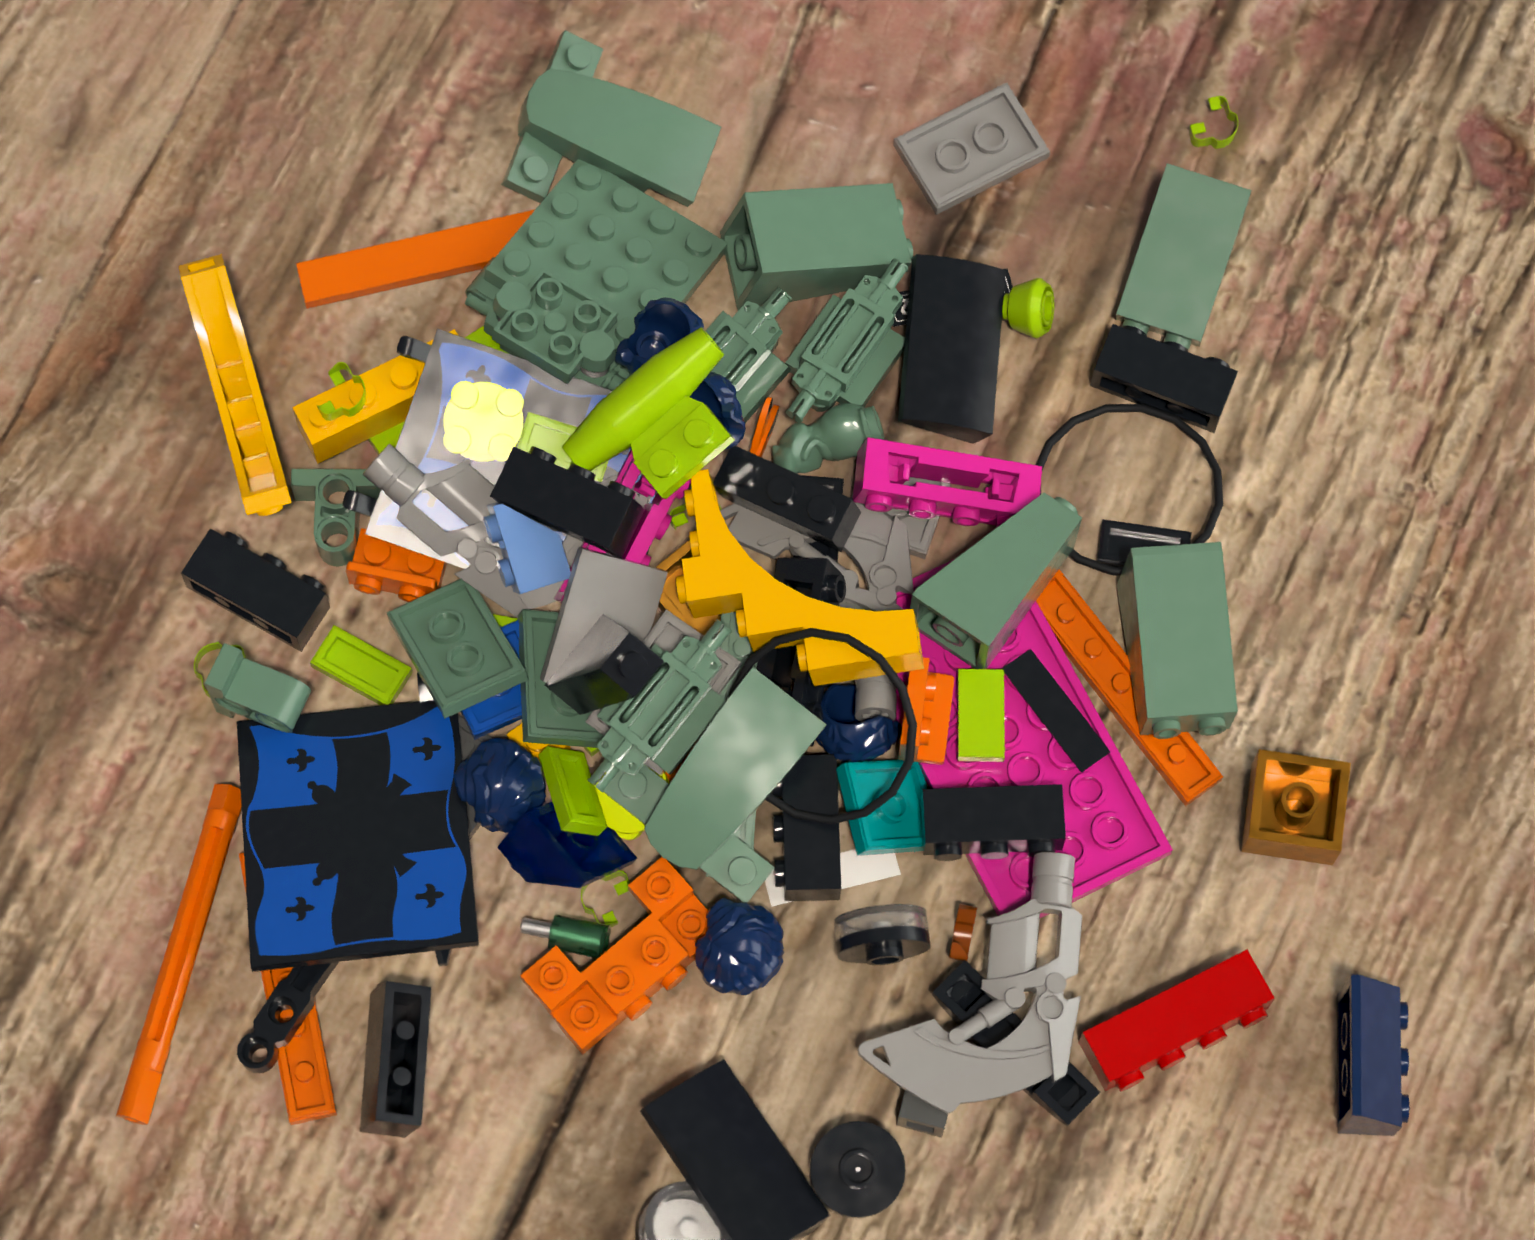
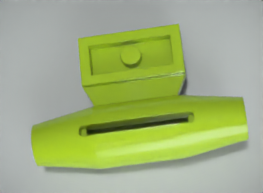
M702 327L698 328L652 356L603 398L563 444L562 448L576 465L592 471L631 447L634 458L633 463L657 493L666 500L735 441L706 404L690 398L692 393L725 354Z

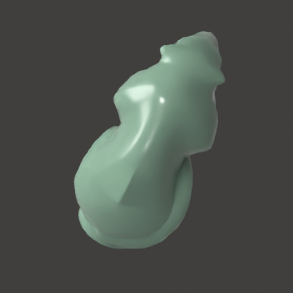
M841 403L831 407L824 415L810 425L799 422L794 423L781 437L778 446L773 445V463L797 474L819 469L823 459L840 461L857 456V451L867 437L885 440L883 428L875 407L865 408L858 404Z

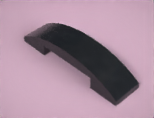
M966 960L932 992L934 998L958 1026L977 1014V1010L992 1001L981 989L982 979L984 978ZM1011 1013L992 1027L984 1028L970 1039L977 1046L987 1049L1009 1036L1022 1020L1014 1013ZM1070 1062L1068 1063L1066 1076L1053 1083L1050 1076L1033 1086L1023 1089L1026 1094L1066 1127L1100 1094V1091Z

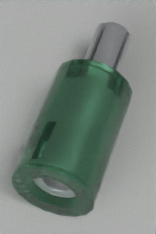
M556 914L552 923L523 918L520 924V932L547 938L549 949L557 945L564 952L583 955L589 958H599L608 950L611 926Z

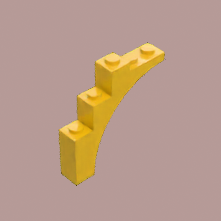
M222 254L179 265L181 280L215 395L246 514L256 513L258 516H267L277 513L283 509V505L292 502Z
M708 469L700 470L691 478L692 489L684 490V497L688 516H695L697 530L689 532L693 557L682 559L683 576L676 577V585L680 604H688L693 618L736 612L740 638L748 637L753 652H757L776 636L815 628L851 635L882 654L896 673L924 669L919 628L914 609L870 611L844 608L807 597L781 583L752 560L729 531L720 512L715 487ZM809 637L780 644L776 647L782 648L796 645L800 671L809 672L814 686L886 675L876 661L845 642Z

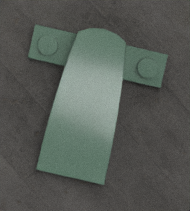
M565 30L558 38L546 72L536 79L521 106L518 119V136L520 138L501 185L541 203L548 194L563 155L573 162L579 159L608 171L642 192L651 188L686 207L690 206L695 200L721 126L657 98L593 78L603 48Z
M752 667L704 731L670 784L646 765H643L635 776L619 771L604 789V793L645 825L644 829L650 844L664 859L679 867L695 870L700 868L740 901L748 903L775 867L733 834L758 809L796 765L797 761L826 727V724Z

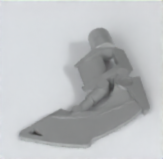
M388 444L362 475L377 488L382 489L384 494L400 506L396 518L440 557L456 552L459 557L464 558L469 563V567L454 573V575L518 618V614L522 609L530 610L556 602L554 598L563 581L523 594L513 592L512 585L504 586L497 566V561L503 559L501 550L485 541V537L488 534L483 517L490 515L487 505L495 502L498 503L490 497L494 485L470 465L472 462L470 458L448 469L424 474L412 462L407 461L406 457L391 444ZM617 475L603 480L599 484L608 487L610 481H615ZM427 489L469 526L446 532L416 507L412 501L421 490ZM637 492L635 493L634 500L642 507L648 504L649 496L646 497L639 493L638 497ZM544 525L545 527H547V528H549V529H551V530H553V531H557V530H555V529H553V528H551V527H548V526ZM566 535L562 545L570 568L576 557L578 547H581L583 542Z
M855 502L861 514L843 551L851 557L860 569L868 587V590L859 588L856 572L845 569L828 555L824 556L809 544L818 541L735 503L720 510L724 520L735 516L728 529L738 543L744 547L772 559L778 557L785 550H790L791 554L801 558H828L841 572L846 582V595L843 602L839 604V607L870 611L903 610L897 605L896 593L903 592L911 595L914 593L907 525L896 515L894 521H891L880 513L871 511L864 505ZM887 675L856 679V719L863 722L881 715L895 720L897 688Z
M1054 852L1034 854L1030 901L1011 912L987 919V924H991L987 979H982L981 989L992 999L991 1002L977 1010V1014L950 1032L944 1031L938 1022L932 1019L861 1043L858 1047L859 1056L899 1087L944 1113L953 1112L959 1104L981 1102L1019 1092L1050 1076L1052 1083L1066 1076L1081 996L1066 1000L1063 996L1066 980L1078 974L1082 915L1072 908L1075 857ZM1040 914H1057L1058 928L1055 959L1036 969ZM1024 992H1033V998L1025 1017L1005 1039L987 1049L965 1042L984 1028L992 1027L1011 1013L1017 1011L1025 1003ZM883 1047L888 1064L875 1056L873 1050Z

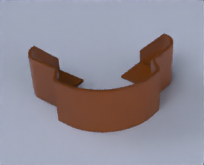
M959 904L949 958L968 961L969 947L978 907Z

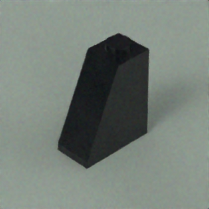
M603 614L544 686L578 714L582 715L635 698L664 660L629 631Z

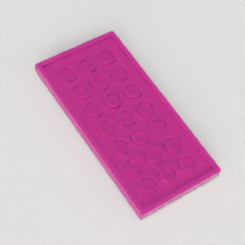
M953 560L913 578L914 592L920 585ZM897 592V605L902 609H910L912 595ZM1036 601L987 669H1002L1031 649L1110 750L1109 754L1082 773L1005 673L1004 762L958 761L957 673L958 669L974 668L919 632L922 656L930 658L928 672L947 674L954 677L944 763L936 765L918 762L930 789L1062 784L1066 840L1063 849L1055 851V853L1075 857L1072 903L1171 855L1172 847ZM909 671L897 673L907 687ZM896 690V718L894 721H898L902 727L904 709L899 692ZM1009 852V856L1002 859L981 858V853L965 854L998 916L1011 912L1030 901L1034 858L1027 856V852ZM1041 913L1040 918L1047 916L1049 914Z

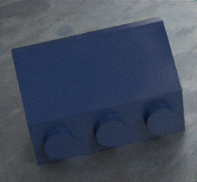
M1350 975L1337 994L1338 1134L1394 1136L1402 1128V1123H1407L1409 1119L1408 1094H1401V1076H1407L1409 1069L1408 1049L1401 1048V1030H1406L1408 1025L1407 1002H1400V987L1362 975Z

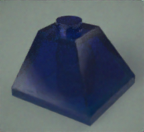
M553 802L526 812L497 847L509 861L510 866L526 882L582 888L632 865L638 859L617 833L609 827L599 836L561 831Z

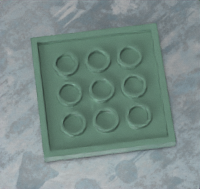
M577 159L485 269L484 280L501 289L505 282L518 281L528 286L543 267L618 312L617 322L608 332L615 342V349L617 351L620 341L629 338L634 333V318L638 312L645 309L650 300L666 297L686 303L724 256L728 243L614 174Z

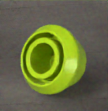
M1035 278L1013 286L1010 294H1005L1003 298V319L1009 320V324L1014 330L1032 338L1042 337L1049 332L1053 322L1054 294L1052 287L1042 278Z

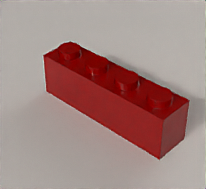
M1248 949L1082 1032L1079 1044L1104 1090L1107 1091L1117 1086L1121 1092L1145 1079L1143 1072L1156 1065H1159L1161 1071L1180 1063L1186 1058L1184 1051L1200 1044L1203 1050L1216 1045L1227 1037L1225 1030L1241 1023L1243 1029H1246L1268 1017L1266 1010L1269 1009L1275 997Z

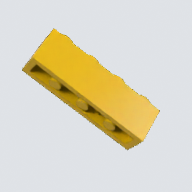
M455 329L449 332L458 336ZM433 340L427 342L426 344L432 345ZM400 355L358 375L364 382L366 402L363 408L352 417L342 415L334 420L327 421L322 417L317 408V405L321 406L328 401H331L335 410L340 407L350 409L357 405L363 396L364 388L360 383H354L352 379L292 407L298 428L317 464L404 422L425 363Z

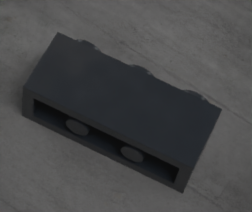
M1113 324L1095 366L1090 386L1133 403L1145 404L1176 415L1186 423L1215 433L1238 371L1230 368L1229 364L1215 357L1203 358L1189 353L1187 348L1179 343L1172 341L1163 343L1147 337L1146 333L1139 328L1133 326L1120 327Z
M532 446L529 453L513 447L490 497L530 519L622 559L645 511V508L633 499L636 492L614 481H610L608 487L594 482L596 476L594 473L572 463L568 470L554 464L556 457L539 448Z
M738 446L730 448L713 481L715 489L723 498L839 552H842L861 514L853 499Z
M210 528L181 572L186 587L302 652L330 609L327 595L324 592L325 587L308 575L303 574L298 578L287 572L286 565L268 553H264L262 557L247 549L248 544L237 535L228 531L221 535Z
M834 754L802 755L796 765L772 791V794L797 810L828 816L839 814L837 759L834 757ZM782 811V815H773L774 843H783V860H775V888L784 887L785 902L840 900L839 823L829 825L797 819Z
M1062 784L922 790L920 803L923 855H934V859L938 861H954L961 859L962 854L981 853V858L1002 859L1008 857L1009 852H1027V856L1034 858V854L1055 853V851L1063 849L1066 833Z
M385 981L370 994L360 1132L405 1138L422 1126L431 987Z

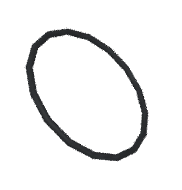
M1105 404L1071 417L1045 442L1036 465L1042 466V470L1052 447L1076 424L1102 414L1142 412L1174 423L1200 446L1213 471L1215 505L1204 532L1191 544L1205 543L1211 537L1223 507L1222 470L1207 441L1178 416L1145 404ZM1074 549L1069 554L1076 563L1112 576L1121 575L1123 567H1112L1081 556Z
M809 628L776 636L751 655L741 669L730 690L729 697L755 663L778 645L800 639L816 637L845 642L878 663L897 688L908 722L905 761L890 788L863 809L833 816L797 810L771 793L765 799L793 818L832 825L867 817L896 795L914 762L917 722L907 687L882 654L849 634Z

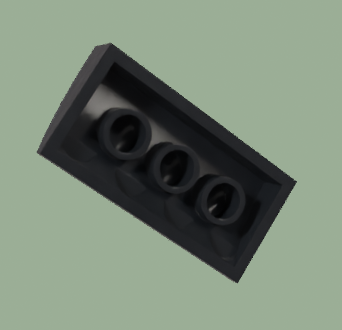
M917 254L912 257L898 422L972 444L993 434L1006 270L978 262L943 256Z
M724 1059L677 1085L643 1107L640 1111L726 1240H800L814 1232L830 1216Z

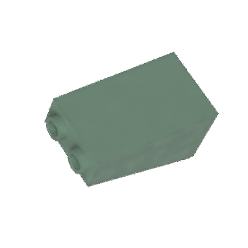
M1166 164L1116 313V320L1123 322L1122 327L1133 326L1145 332L1146 335L1148 331L1164 335V342L1172 341L1179 343L1187 348V350H1189L1191 344L1200 347L1252 190L1178 166Z
M893 183L744 192L720 231L721 239L728 243L725 257L737 311L746 301L762 306L777 289V286L793 299L789 302L845 292L849 288L855 290L865 275L881 278L894 258L900 260L899 266L904 262L909 267L912 263L913 247L911 241L905 236L902 224L904 217L903 205L899 199H896Z
M1042 493L920 585L912 594L910 609H914L919 632L974 669H987L1074 549L1082 517L1078 515L1077 509L1061 497L1052 498L1046 493Z
M1221 542L1131 548L1118 580L1117 590L1140 735L1154 734L1155 738L1168 739L1178 736L1181 732L1199 731L1201 735L1210 736L1230 729L1238 708Z

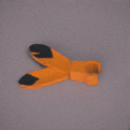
M767 397L764 402L750 448V452L759 457H762L779 412V405L775 404L772 407L773 399L771 397Z

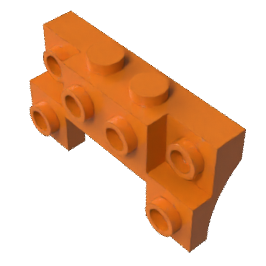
M663 857L658 859L628 885V890L643 906L649 916L580 973L556 945L520 975L521 980L546 1008L563 1033L582 1055L627 1017L634 1021L645 1013L653 1003L649 998L662 987L669 991L678 985L688 974L685 968L696 959V941L707 933L708 921L706 915L708 910L694 895L693 888L668 860Z

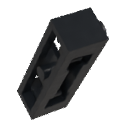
M777 558L774 574L776 580L785 585L789 583V587L810 598L836 606L843 602L846 595L844 576L828 558ZM796 645L773 649L758 661L756 670L823 721L821 702L824 688L828 684L814 686L809 672L800 671ZM792 680L794 681L793 692L790 688Z

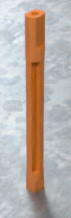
M231 784L214 785L150 1006L116 1116L132 1123L147 1125L149 1122L182 1003L230 841L241 811V790Z

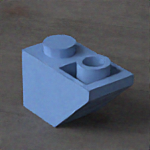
M495 502L487 505L490 515L483 517L484 525L490 542L499 543L503 559L497 561V566L505 587L512 585L513 592L523 594L569 579L571 571L559 533L502 503Z

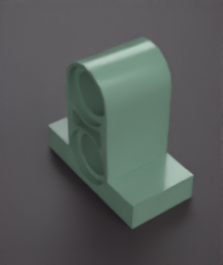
M291 469V488L295 501H315L314 538L320 557L328 565L336 567L345 566L348 561L352 562L359 537L360 513L344 508L343 503L331 504L327 499L335 492L341 491L346 493L348 490L378 499L381 489L377 488L362 475L366 469ZM333 534H343L347 537L345 543L338 547H331L325 544L326 540Z
M226 643L223 644L204 683L216 712L230 718H234L236 713L286 733H292L311 693V689L298 679L246 659L241 649Z

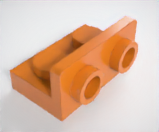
M361 528L352 562L348 561L345 570L349 584H353L356 590L372 595H378L381 591L398 594L401 600L411 602L441 588L447 565L446 562L365 534L367 529Z
M923 657L924 669L909 671L907 691L917 722L914 762L942 765L946 753L954 677L947 674L928 672L930 658ZM905 712L898 760H905L908 722Z

